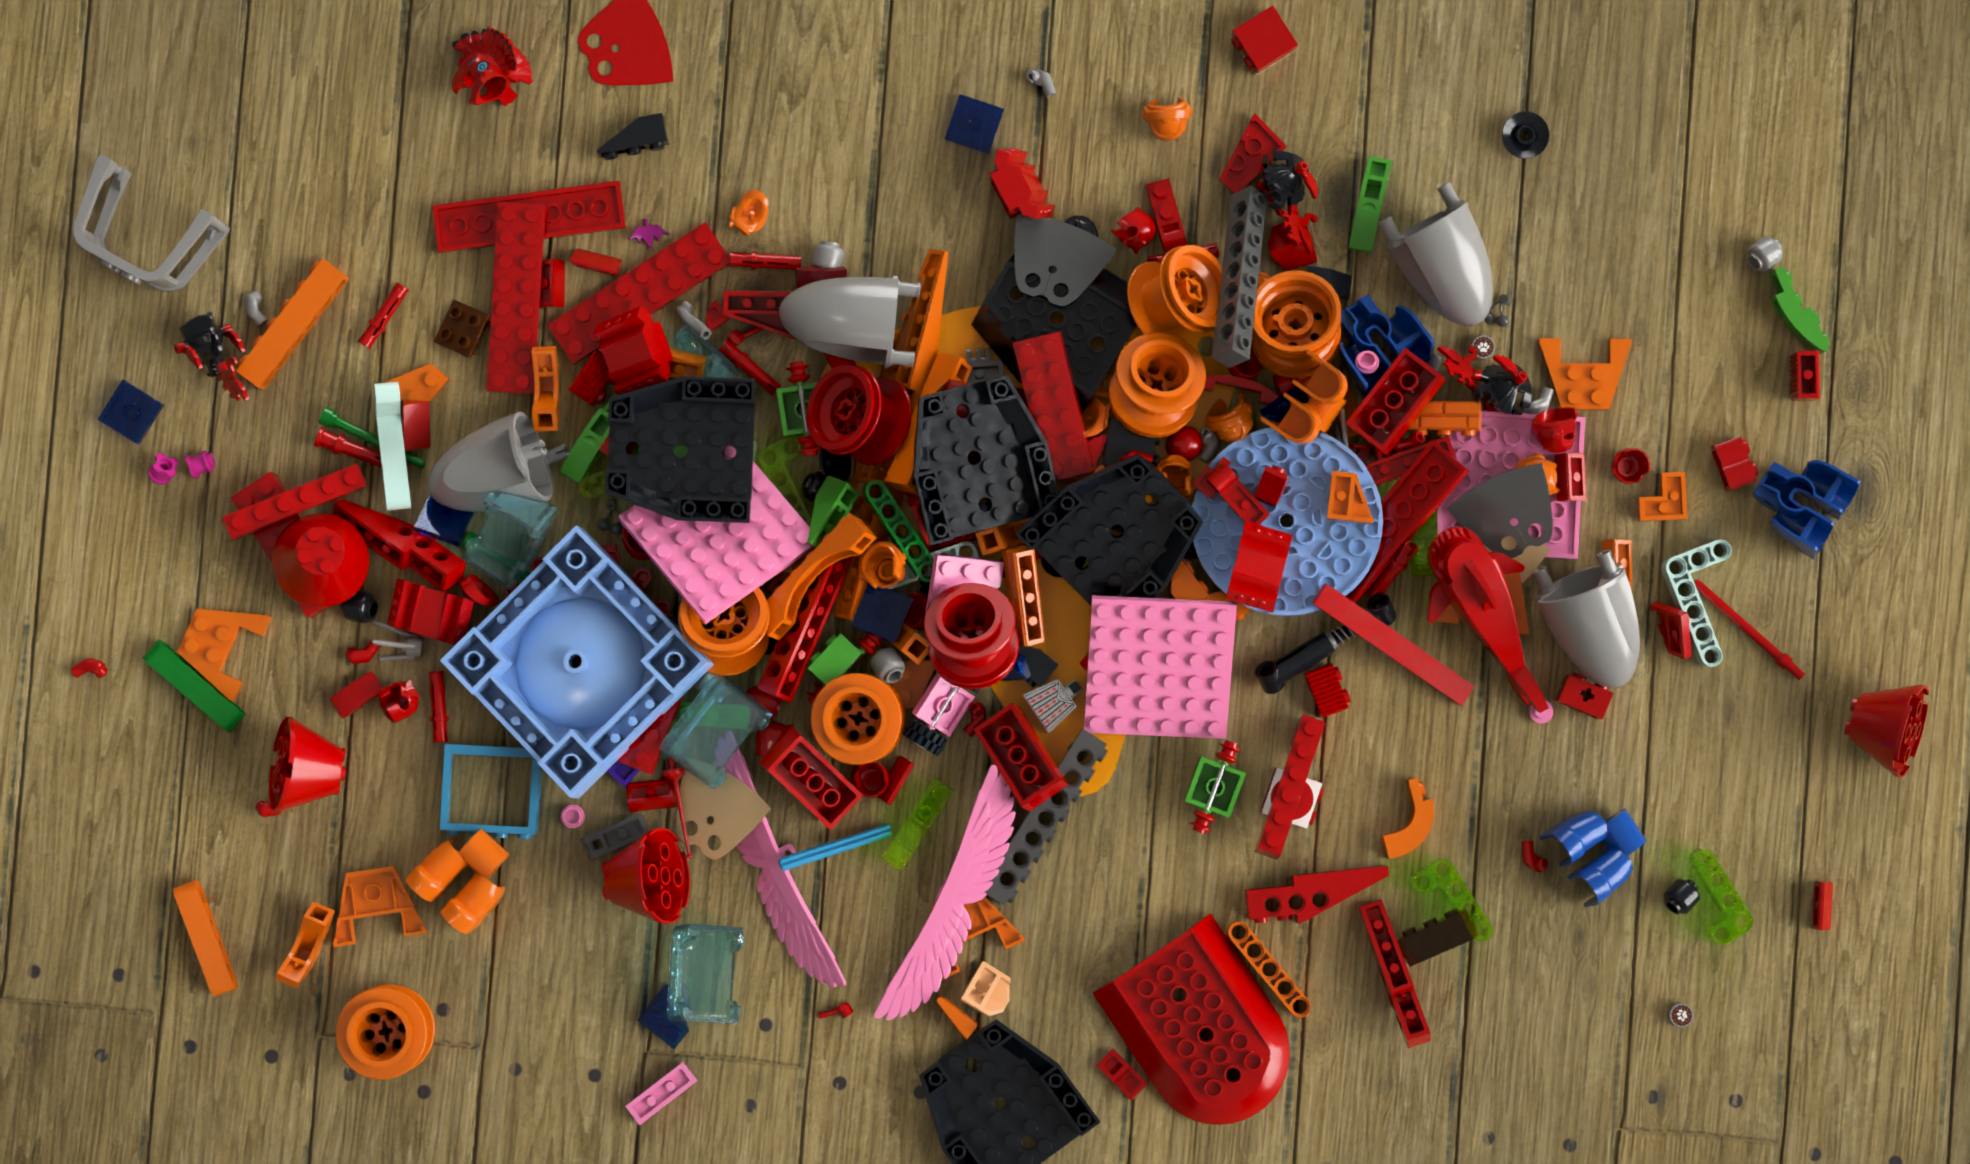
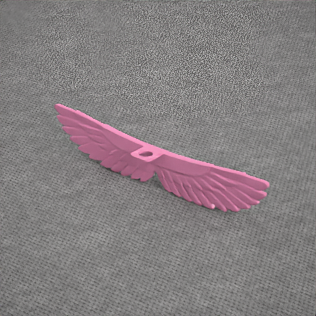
M728 730L725 733V738L723 736L719 737L718 747L715 748L716 760H713V765L738 778L756 792L744 755L741 754L733 732ZM765 816L736 847L744 854L742 858L745 862L762 868V872L758 877L757 892H761L762 904L766 903L767 917L771 916L773 929H776L781 942L785 940L787 951L790 957L794 956L799 968L804 967L809 976H815L821 984L826 982L829 987L835 988L837 983V985L843 987L846 985V981L835 961L834 954L818 929L816 921L806 906L789 870L782 871L779 866L778 860L785 856V851L788 850L793 854L796 853L795 849L790 843L778 848Z
M996 765L990 766L982 787L978 791L958 853L947 880L944 879L935 898L934 908L919 936L887 986L886 992L874 1014L877 1019L883 1017L886 1013V1020L894 1019L898 1013L901 1018L908 1013L910 1008L914 1012L922 1000L924 1004L927 1003L933 990L934 992L938 991L942 977L944 976L947 979L949 976L951 965L954 966L957 961V953L960 954L962 952V940L966 941L968 935L967 928L971 929L969 913L963 905L982 900L987 895L985 891L993 884V881L990 880L999 873V869L996 868L1001 866L1005 859L1003 855L1008 851L1010 845L1006 841L1014 830V827L1011 826L1015 818V811H1011L1014 797H1010L1011 789L1008 784L1006 785V781L1001 773L998 776Z

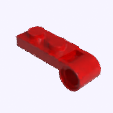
M1169 178L1146 184L1163 251L1167 252L1178 246H1186V236Z
M1224 462L1206 478L1209 485L1244 523L1248 521L1260 525L1270 515L1263 505L1240 482L1233 470Z

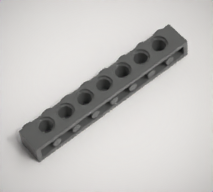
M1251 185L1230 196L1212 359L1228 368L1250 359L1267 195Z
M1084 729L1080 731L1058 766L1063 776L1068 771L1076 772L1078 775L1077 782L1061 790L1065 795V801L1062 804H1054L1050 797L1028 813L1010 841L1008 851L1003 855L1005 857L1003 863L996 868L999 869L998 875L990 880L993 881V884L985 891L988 896L1002 905H1005L1007 901L1012 903L1018 893L1015 890L1016 886L1020 881L1024 883L1031 873L1028 867L1032 861L1038 862L1044 852L1041 850L1042 845L1045 841L1050 843L1057 832L1053 829L1058 821L1062 823L1069 813V810L1066 808L1070 801L1074 803L1077 801L1082 793L1079 787L1083 781L1089 782L1095 772L1092 769L1096 761L1101 763L1108 752L1105 749L1106 743ZM1081 751H1087L1091 756L1090 762L1085 765L1077 761V755ZM1043 811H1048L1052 815V821L1047 825L1041 824L1038 820L1039 814ZM1031 831L1038 833L1040 837L1039 842L1035 845L1028 844L1025 839L1026 835ZM1016 852L1026 854L1027 860L1024 864L1017 865L1014 863L1013 855ZM1002 873H1012L1014 881L1010 885H1004L1000 881Z

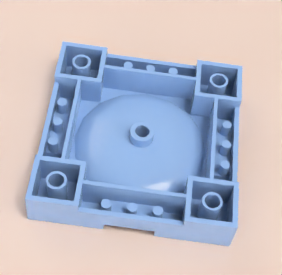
M576 525L543 558L544 561L477 627H473L440 661L538 761L537 763L569 797L579 799L629 749V746L661 714L664 715L714 663L705 654L693 648L684 638L675 622L643 592L586 530ZM580 656L582 660L581 665L578 668H574L573 660L575 657Z

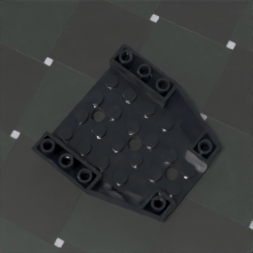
M1014 254L986 296L971 324L1021 384L1022 380L1013 343L1061 331L1081 414L1084 413L1093 395L1137 326L1128 304V283L1105 268L1077 299L1066 306L1050 303L1042 295L1030 296L1023 293V297L1020 300H1012L1009 292L1013 288H1018L1015 277ZM1050 266L1049 272L1052 274L1056 273L1057 268ZM1030 273L1026 276L1025 282L1029 287L1034 288L1040 284V277L1035 273ZM1064 283L1056 284L1053 289L1054 294L1061 298L1065 297L1069 291ZM1053 313H1060L1063 316L1064 321L1061 325L1055 326L1050 322V316ZM1093 338H1101L1103 340L1104 347L1101 350L1096 351L1091 348L1090 342Z
M1008 375L918 398L913 478L930 545L1033 517L1059 493L1047 440ZM960 404L964 405L967 411L963 418H960L956 413V408ZM971 451H974L978 456V460L974 465L970 464L967 459ZM982 498L987 499L989 507L985 512L979 508V501Z
M682 376L609 398L608 422L610 428L605 494L677 521L750 523L755 425V379ZM630 443H637L640 446V451L635 456H631L626 452V448ZM685 445L688 448L687 455L682 458L677 457L674 454L676 446ZM731 446L735 448L736 455L734 458L725 459L723 457L722 451L725 447Z
M1135 454L1067 485L1015 534L1031 551L1035 549L1091 606L1092 595L1155 598L1168 586L1202 526L1203 520L1182 493L1154 464L1141 455ZM1156 493L1159 496V500L1155 504H1149L1145 500L1147 494ZM1121 525L1124 531L1121 535L1114 536L1110 532L1111 527ZM1081 556L1089 560L1088 565L1083 568L1075 564V560Z
M997 1019L973 1033L967 1040L965 1039L940 1057L919 1075L941 1148L952 1164H1041L1079 1135L1083 1136L1100 1123L1098 1117L1059 1063ZM975 1058L979 1062L978 1069L975 1071L967 1070L965 1067L966 1060ZM995 1098H1005L1007 1106L1003 1110L995 1109L993 1106ZM1023 1137H1033L1035 1145L1031 1149H1025L1021 1145Z

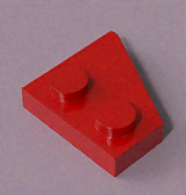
M1658 601L1651 603V611L1656 610L1661 620V624L1657 626L1664 638L1668 653L1682 659L1691 657L1688 612Z

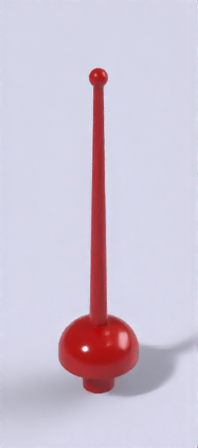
M676 757L666 759L668 769L661 771L665 779L673 781L687 849V858H691L692 855L690 854L678 779L685 773V766L677 768Z

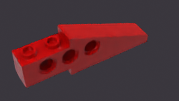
M343 499L335 502L333 515L339 516L354 525L363 536L369 548L401 571L409 567L443 592L463 579L466 562L436 541V532Z
M1388 866L1291 875L1292 885L1245 890L1248 919H1253L1254 923L1268 922V917H1277L1278 921L1291 920V915H1295L1296 923L1301 924L1388 877ZM1316 893H1322L1325 898L1324 903L1320 906H1315L1312 901ZM1298 895L1301 899L1300 906L1295 909L1289 906L1290 897ZM1269 898H1275L1277 901V907L1273 911H1268L1265 908V902Z
M1382 899L1359 906V911L1391 1007H1393L1407 1048L1431 1041L1429 1027Z

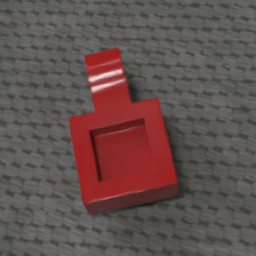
M1225 457L1219 461L1214 469L1206 466L1193 483L1197 489L1211 500L1217 492L1209 485L1206 478L1223 462L1228 466L1231 465V462Z

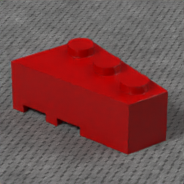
M723 291V315L793 340L796 339L785 329L779 317L780 305L784 298L792 291Z

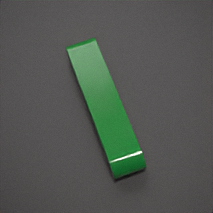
M880 481L866 483L862 489L865 501L894 545L902 553H905L907 558L905 561L915 577L921 582H930L931 576L924 578L921 570L925 565L930 566L932 569L934 559L887 487ZM872 485H876L880 489V494L877 498H872L869 494V488ZM885 505H889L893 509V514L890 518H885L882 514V509ZM898 525H902L906 529V535L903 538H898L895 534V529ZM911 545H915L919 549V555L916 558H911L908 554V549Z
M158 639L142 657L153 669L227 732L231 733L246 715L239 706L226 698L204 676L163 641Z

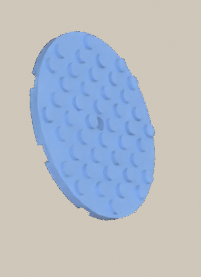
M1271 427L1252 432L1244 439L1237 442L1234 441L1221 451L1209 467L1214 469L1219 461L1225 457L1231 462L1229 467L1253 496L1266 466L1272 468V465L1278 466L1286 470L1285 474L1288 475V484L1277 508L1260 502L1270 513L1260 525L1293 535L1274 611L1272 613L1245 604L1241 605L1268 615L1299 616L1321 610L1313 605L1312 602L1324 583L1330 585L1344 596L1352 592L1366 576L1375 560L1383 528V511L1377 486L1359 457L1343 443L1325 433L1319 432L1317 437L1310 443L1297 444L1286 439ZM1332 471L1357 474L1370 513L1374 519L1373 524L1327 519ZM1197 489L1192 507L1203 520V524L1196 534L1193 543L1207 575L1227 595L1245 523L1218 493L1211 500ZM1283 515H1290L1294 523L1290 527H1283L1280 524V518Z

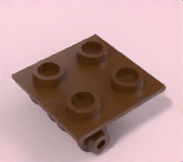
M453 299L434 342L470 359L472 355L475 356V350L478 346L477 342L481 343L480 335H485L482 331H485L488 323L490 324L491 322L489 321L490 315Z

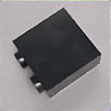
M1111 418L1103 465L1109 467L1118 463L1121 457L1135 450L1153 455L1152 464L1156 467L1158 455L1153 453L1155 445L1159 446L1160 438H1148L1137 435L1125 428L1116 418Z

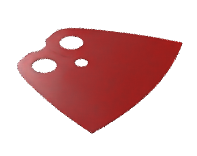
M647 0L612 1L584 27L578 36V44L582 53L590 58L588 69L591 77L597 83L604 85H650L674 81L666 38ZM598 34L601 37L602 43L598 48L594 49L588 46L587 38L589 35ZM614 44L619 45L620 50L618 52L612 51ZM608 61L611 63L612 72L609 75L604 76L598 72L597 67L600 62Z

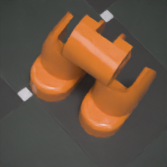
M1308 349L1306 353L1316 359L1320 366L1311 379L1303 384L1294 379L1292 383L1311 396L1309 401L1301 403L1284 392L1283 396L1291 401L1290 409L1281 423L1268 420L1262 416L1260 418L1262 422L1297 444L1312 442L1320 430L1327 433L1340 414L1341 409L1348 402L1343 398L1348 386L1346 377L1337 368Z
M480 829L459 852L451 845L455 842L454 839L441 843L405 878L408 886L426 901L433 902L444 894L467 866L474 870L475 873L472 878L440 911L444 919L463 934H469L474 931L497 906L505 892L503 884L498 887L490 882L489 879L510 854L483 829Z

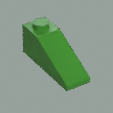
M827 476L816 494L808 543L814 548L822 542L824 536L829 534L838 525L840 519L850 512L860 493L848 482Z

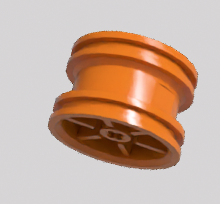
M1286 271L1267 279L1257 289L1251 341L1254 355L1260 364L1268 371L1286 378L1313 376L1320 363L1306 353L1307 349L1331 364L1338 354L1339 343H1341V303L1332 285L1322 277L1305 271ZM1274 311H1280L1279 314L1272 315ZM1319 314L1322 316V319L1316 320L1314 316Z

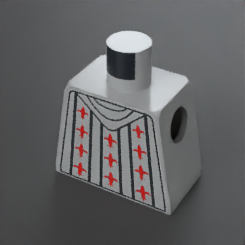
M1057 679L1024 694L1023 697L1049 733L1077 707L1071 698L1083 690L1075 679L1064 687Z

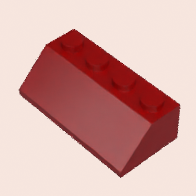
M1404 348L1347 420L1346 424L1387 456L1445 383L1446 379L1407 348Z

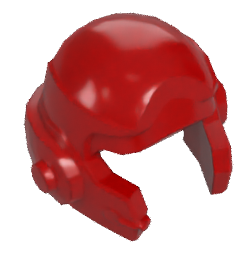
M1558 407L1542 411L1532 420L1531 431L1544 450L1552 453L1565 452L1572 448L1575 441V421L1579 413L1573 407Z

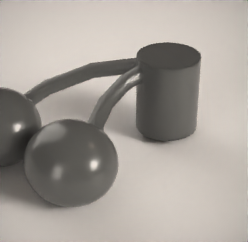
M1506 294L1501 295L1499 301L1490 308L1484 321L1487 324H1493L1496 320L1498 326H1507L1509 319L1502 313V304L1510 305L1512 298ZM1500 303V316L1495 319L1491 311L1495 305Z
M613 499L606 501V508L610 510L608 516L597 521V527L600 530H607L610 527L608 518L611 516L612 509L616 512L617 518L619 516ZM619 518L618 523H614L610 527L614 535H620L622 531Z

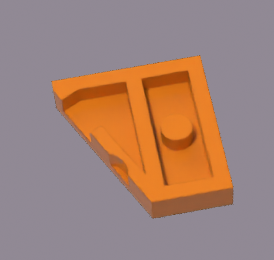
M430 363L385 383L399 382L400 399L403 402L429 401L430 403L450 379Z
M1332 471L1327 513L1328 520L1373 524L1374 519L1370 513L1356 473Z
M931 660L921 661L919 665L914 661H904L905 671L903 677L898 682L892 683V687L897 691L903 702L904 709L915 708L923 696L935 670Z

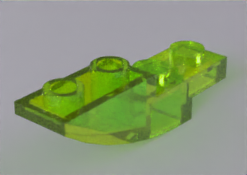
M934 778L881 860L901 872L954 790Z

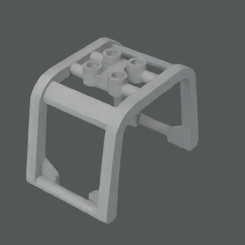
M99 155L73 225L74 237L77 243L88 252L101 258L100 264L117 273L123 270L122 276L139 285L144 281L156 289L165 292H174L184 288L229 233V226L201 209L183 238L159 269L147 272L121 259L107 250L104 239L118 202L132 173L117 165L116 162L106 156ZM114 174L94 234L85 230L104 181ZM208 227L205 241L176 279L169 276Z

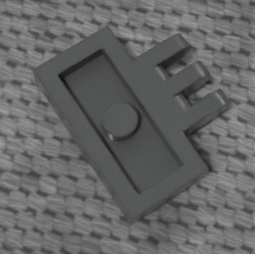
M989 347L984 349L985 357H981L980 348H975L976 357L971 358V349H966L967 363L972 366L966 383L972 384L1004 376L1003 362L990 361Z

